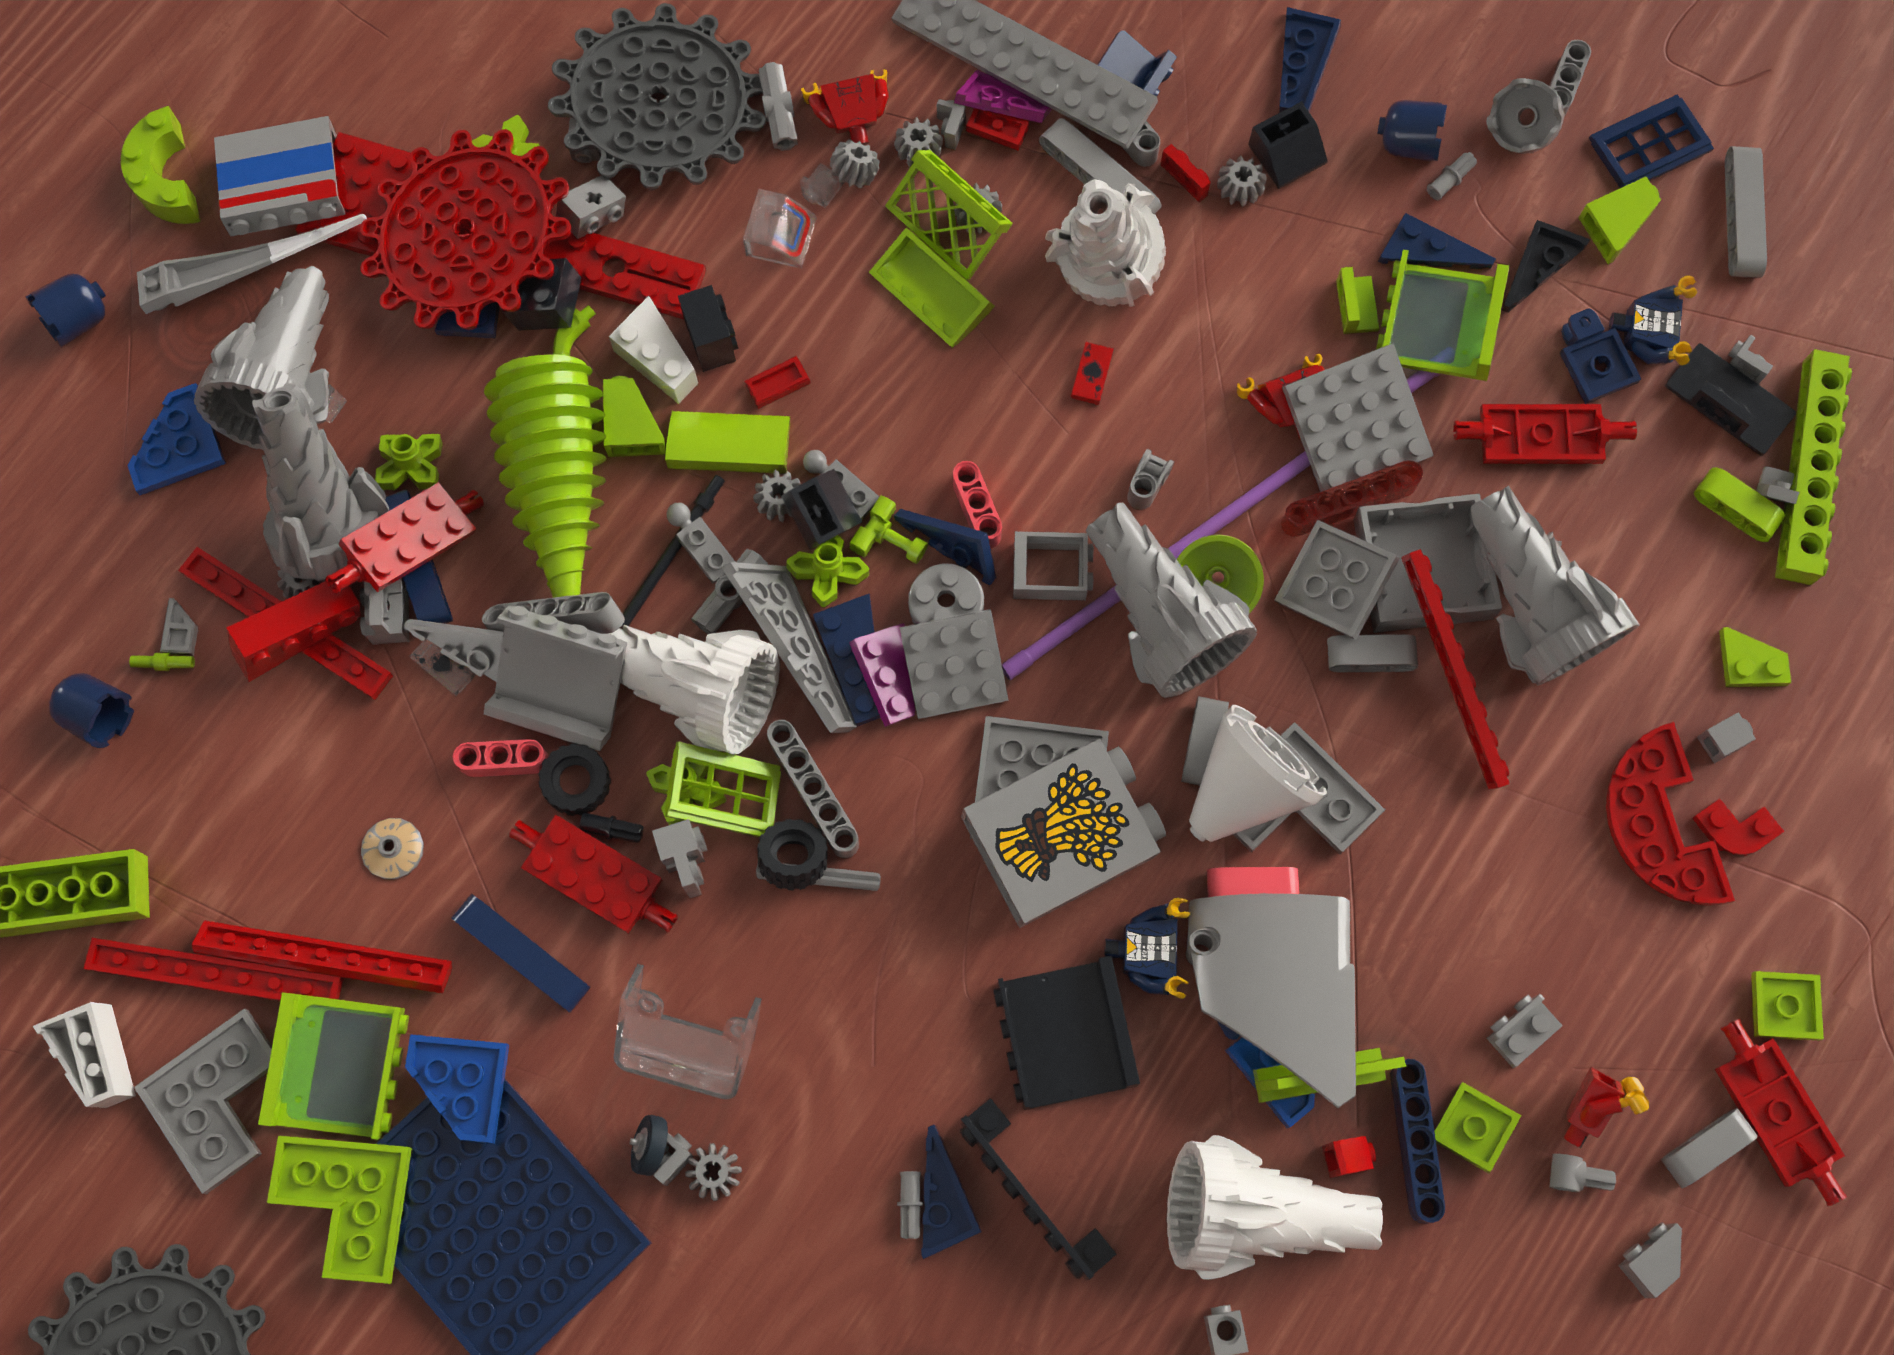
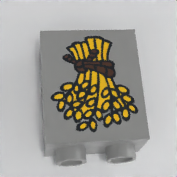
M1099 738L963 809L961 818L1019 929L1148 862L1161 852L1156 841L1166 836L1164 825L1158 813L1149 802L1138 808L1125 785L1135 781L1136 776L1130 761L1119 746L1107 752Z

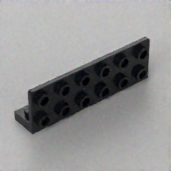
M991 1098L970 1116L967 1117L965 1115L961 1118L960 1124L962 1128L960 1129V1134L971 1147L977 1144L984 1153L980 1158L992 1174L998 1170L1005 1179L1001 1184L1013 1200L1016 1197L1022 1200L1026 1205L1022 1211L1034 1226L1040 1223L1046 1230L1047 1234L1044 1236V1239L1055 1252L1063 1251L1069 1259L1065 1265L1076 1279H1080L1083 1276L1085 1280H1090L1100 1268L1117 1255L1096 1228L1072 1247L989 1144L1011 1125L1010 1121Z

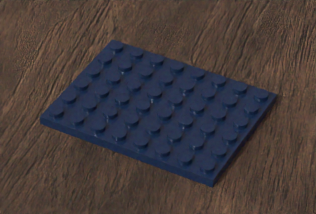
M506 1078L504 1079L495 1144L459 1140L451 1126L428 1097L376 1143L412 1148L394 1266L471 1355H536L652 1244Z

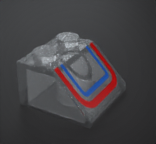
M758 189L743 237L746 256L802 269L817 216L788 195Z

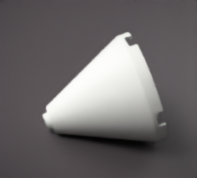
M1232 705L1222 716L1189 819L1192 825L1190 828L1191 833L1202 842L1205 840L1213 842L1317 804L1327 794L1324 786L1319 790L1316 789L1314 784L1320 778L1291 745L1271 727L1265 729L1254 722L1257 717L1237 705Z

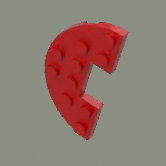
M1671 722L1657 727L1643 735L1627 749L1616 764L1611 775L1606 797V813L1615 846L1629 868L1641 880L1670 898L1685 903L1706 906L1732 903L1735 901L1715 840L1684 847L1665 789L1689 784L1694 779L1675 723Z

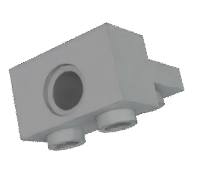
M403 577L379 592L370 583L364 581V588L360 589V601L362 606H365V617H361L360 620L362 635H365L373 645L410 642L409 631L404 629V623L409 620V594Z
M687 819L653 830L652 833L660 860L666 866L669 873L678 871L682 887L689 898L702 895L699 886L705 883L700 867L697 864L705 862L702 852L708 851L699 826L693 827L690 820Z

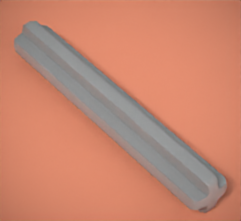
M782 863V864L790 865V866L796 865V864H786V863ZM757 864V868H756V876H757V878H759V879H766L765 877H763V876L761 875V873H760V868L758 867V864ZM826 868L821 879H818L814 885L877 891L880 888L881 876L879 873Z

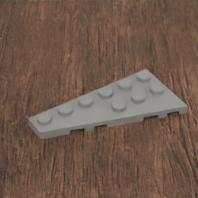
M730 562L722 568L773 647L776 648L777 653L829 732L844 733L856 728L857 725L787 567Z

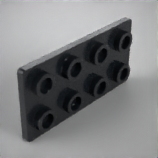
M1699 343L1688 356L1690 361L1686 365H1681L1665 384V387L1757 454L1763 456L1794 418L1796 411L1706 346Z

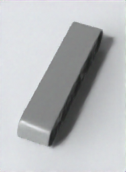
M1059 118L1039 137V143L1042 148L1083 184L1096 179L1107 183L1109 187L1120 193H1124V188L1128 183L1135 184L1139 191H1147L1154 196L1153 201L1149 205L1153 214L1162 207L1160 200L1150 189L1067 120Z
M1730 146L1725 157L1730 276L1762 278L1767 266L1762 149Z
M607 592L497 604L486 610L482 616V622L488 630L504 631V624L496 622L497 617L509 605L521 606L530 612L550 615L568 624L582 625L588 630L600 634L615 632L623 625L625 620L623 613Z
M786 720L774 721L767 729V737L773 752L825 836L832 851L841 858L852 857L859 849V839L855 828L793 725ZM786 731L790 734L786 742L778 743L774 740L778 732ZM795 757H802L806 760L804 766L799 769L790 767L789 763ZM810 783L821 785L820 792L815 795L807 794L805 788ZM826 809H833L837 812L836 818L832 821H824L820 818V815ZM842 835H849L853 838V842L849 847L841 848L836 844L837 839Z

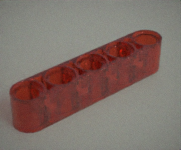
M1403 461L1297 500L1286 508L1281 521L1282 529L1289 536H1301L1311 532L1317 520L1331 525L1355 516L1359 507L1388 504L1414 493L1422 480V467L1415 461ZM1401 475L1410 476L1413 482L1404 481ZM1373 485H1381L1386 492L1376 491ZM1345 495L1355 496L1358 502L1348 501ZM1318 505H1326L1331 512L1324 513L1320 511ZM1290 516H1300L1303 519V523H1295L1291 520Z

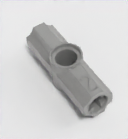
M775 62L766 63L762 68H759L766 122L769 121L774 148L781 151L790 150L798 144L793 121L794 110L790 91H787L783 66Z
M748 548L737 560V563L768 565V562L761 555ZM727 575L721 576L717 580L714 591L691 618L692 622L707 634L716 633L733 610L739 608L744 602L738 592L731 597L723 595L727 588L734 587Z

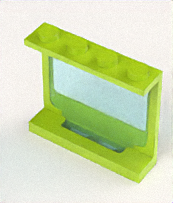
M1403 249L1401 261L1395 260L1392 278H1397L1396 285H1390L1388 290L1387 302L1392 303L1391 309H1385L1381 327H1387L1385 335L1379 334L1376 349L1394 343L1402 368L1487 381L1510 265L1497 264L1495 277L1407 264L1409 250Z
M282 992L258 1125H277L365 1136L377 1140L382 1139L383 1134L388 1133L391 1127L392 1113H387L389 1100H394L397 1092L398 1081L393 1080L395 1067H400L403 1057V1048L399 1047L401 1034L405 1035L408 1028L409 1015H404L405 1008Z

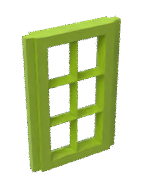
M676 742L665 805V817L683 821L689 819L692 823L760 837L761 834L765 833V829L774 825L781 776L780 766L692 744ZM685 761L708 766L706 783L683 778ZM715 768L738 774L736 790L712 785ZM744 775L767 780L765 797L742 792ZM682 784L705 790L703 807L679 801ZM711 791L735 796L733 813L709 808ZM741 798L764 803L762 820L739 815Z

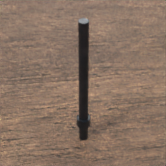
M715 475L703 493L700 492L694 500L693 504L695 506L690 512V520L692 522L702 517L705 512L708 513L714 505L713 499L725 483V480L720 476ZM675 536L623 612L625 620L621 627L631 624L681 549L682 544Z

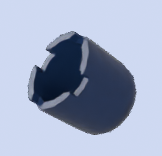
M1399 100L1389 107L1386 117H1380L1377 134L1383 135L1385 150L1395 156L1431 162L1432 160L1438 161L1441 139L1436 138L1438 126H1444L1447 105L1438 102Z
M79 274L65 275L25 296L31 308L34 307L41 316L39 317L41 323L61 348L98 325L105 316V306L102 298L106 297L105 293L96 281L90 283Z
M85 673L73 674L63 679L54 688L49 701V712L53 721L96 748L107 747L110 745L107 741L115 734L119 736L124 734L131 722L134 709L129 707V700L132 699L129 694Z

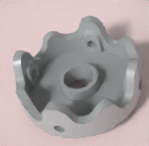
M1519 78L1511 81L1508 86L1494 96L1491 113L1486 120L1487 127L1498 144L1503 148L1522 154L1534 153L1551 144L1557 137L1564 120V108L1561 98L1551 86L1538 80ZM1525 109H1532L1535 114L1533 122L1529 125H1523L1520 121V115Z
M955 564L934 565L920 573L912 583L908 595L909 612L913 623L919 624L983 611V589L978 579L961 566ZM942 594H950L954 597L955 602L950 607H942L937 600Z

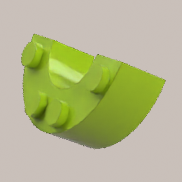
M166 106L150 112L132 128L122 148L121 170L130 189L142 205L156 217L179 224L201 222L196 197L185 181H171L162 178L166 161L175 152L185 148L181 124L170 107Z

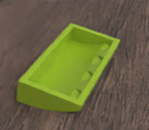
M908 228L904 229L869 271L875 279L952 348L962 341L995 307L994 304Z
M672 411L665 453L667 467L671 469L774 473L776 469L779 473L785 474L787 472L790 416Z

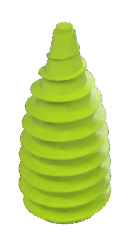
M550 354L522 357L504 363L497 368L495 372L496 377L485 386L484 395L492 402L488 407L487 417L496 424L490 432V437L496 444L500 445L494 453V459L498 464L506 467L500 473L499 481L505 487L512 489L505 496V503L509 507L521 511L515 515L512 523L518 529L530 533L524 539L523 544L528 549L537 552L539 559L536 561V565L544 570L548 581L547 586L551 590L552 597L555 598L580 595L582 571H585L583 569L585 551L593 549L586 545L588 531L600 527L598 523L589 520L591 510L604 505V501L591 497L592 490L606 482L604 477L592 474L593 467L604 463L607 458L601 453L593 452V446L601 443L606 438L603 432L592 429L593 424L598 423L605 417L603 411L590 407L591 403L596 402L603 396L601 389L589 385L588 376L592 374L593 370L583 360L576 357Z

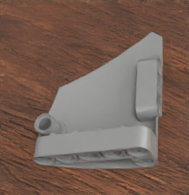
M1267 893L1224 895L1191 900L1189 902L1190 915L1188 917V941L1185 954L1188 962L1193 965L1201 1011L1268 1054L1316 1090L1335 1107L1339 1108L1356 1096L1354 964L1350 963V901L1338 896ZM1195 945H1204L1208 948V951H1199Z

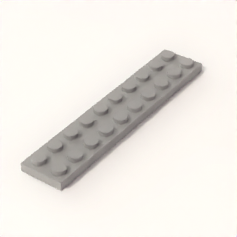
M902 0L891 17L894 24L1125 149L1129 148L1158 103L1157 96L976 0Z

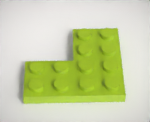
M278 1136L267 1203L333 1209L322 1278L392 1283L412 1151L411 1147Z

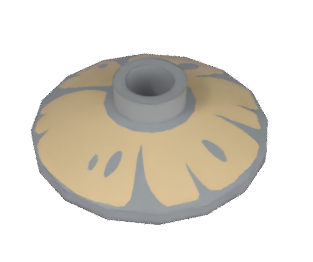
M388 818L377 822L367 831L362 841L361 856L364 865L373 875L383 879H399L409 875L418 866L423 856L424 842L421 833L412 823L401 818ZM393 841L394 848L391 851H385L386 843Z

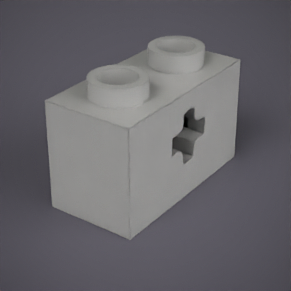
M599 176L570 190L568 196L557 203L556 217H563L569 220L571 233L579 239L623 217L626 196L610 179Z

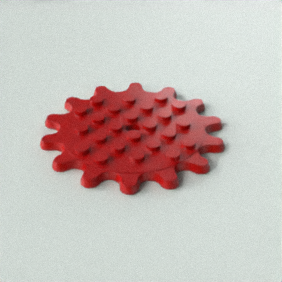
M507 129L497 131L489 144L484 147L474 146L471 134L466 130H458L451 137L449 150L442 156H433L424 147H418L410 154V162L413 166L411 176L404 181H396L391 178L382 180L377 187V192L387 201V209L381 216L367 218L360 225V232L364 237L378 240L379 243L377 252L361 263V273L365 277L372 279L387 276L389 279L387 289L380 296V305L386 310L395 311L408 302H415L417 308L414 315V323L421 329H431L441 315L446 312H455L457 324L463 329L473 330L479 323L481 310L490 303H498L503 310L508 312L517 311L521 306V298L518 293L519 285L527 278L536 277L548 280L554 274L553 262L543 255L546 246L553 241L564 240L571 234L569 220L563 217H555L551 214L554 205L568 196V182L564 178H555L548 181L540 178L541 171L549 161L546 149L542 146H537L524 155L516 156L512 154L514 145L513 134ZM472 225L470 229L471 234H460L464 226Z

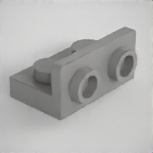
M1541 994L1533 998L1526 995L1514 1006L1517 1010L1515 1014L1509 1019L1505 1015L1502 1016L1490 1027L1494 1032L1486 1039L1512 1068L1517 1067L1563 1026L1542 1003L1545 998Z

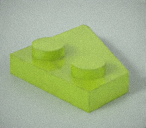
M1723 627L1719 630L1726 687L1788 686L1791 684L1788 653L1729 627Z

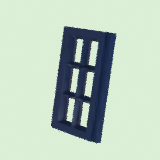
M1678 94L1604 128L1589 137L1592 147L1619 188L1644 177H1647L1649 181L1712 152L1714 149L1711 140L1682 97L1680 98ZM1676 112L1684 125L1665 133L1657 121ZM1652 124L1659 137L1639 145L1632 133ZM1688 129L1696 142L1676 150L1669 138ZM1626 136L1634 149L1614 157L1607 144ZM1663 141L1670 154L1650 162L1643 150ZM1638 153L1645 166L1625 174L1618 162Z

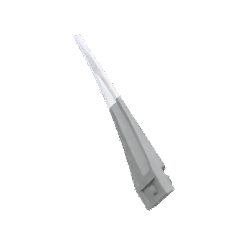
M360 214L303 234L243 249L159 262L137 272L140 307L145 314L155 310H162L171 303H174L177 307L361 224L367 217L365 214Z

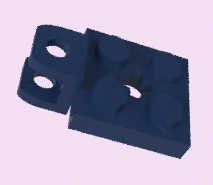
M1590 308L1571 315L1568 323L1564 324L1561 329L1567 347L1560 351V355L1585 404L1635 385L1641 380L1616 328L1603 332L1605 329L1598 315ZM1594 360H1598L1600 364H1606L1607 367L1603 370L1604 372L1595 369Z

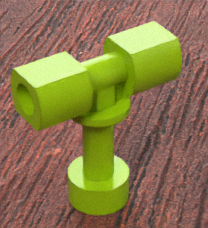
M880 495L870 511L871 519L865 527H859L849 545L853 552L866 557L875 541L881 544L886 540L906 551V559L918 564L926 552L928 543L918 537L911 541L891 530L892 523L889 520L896 510V503Z

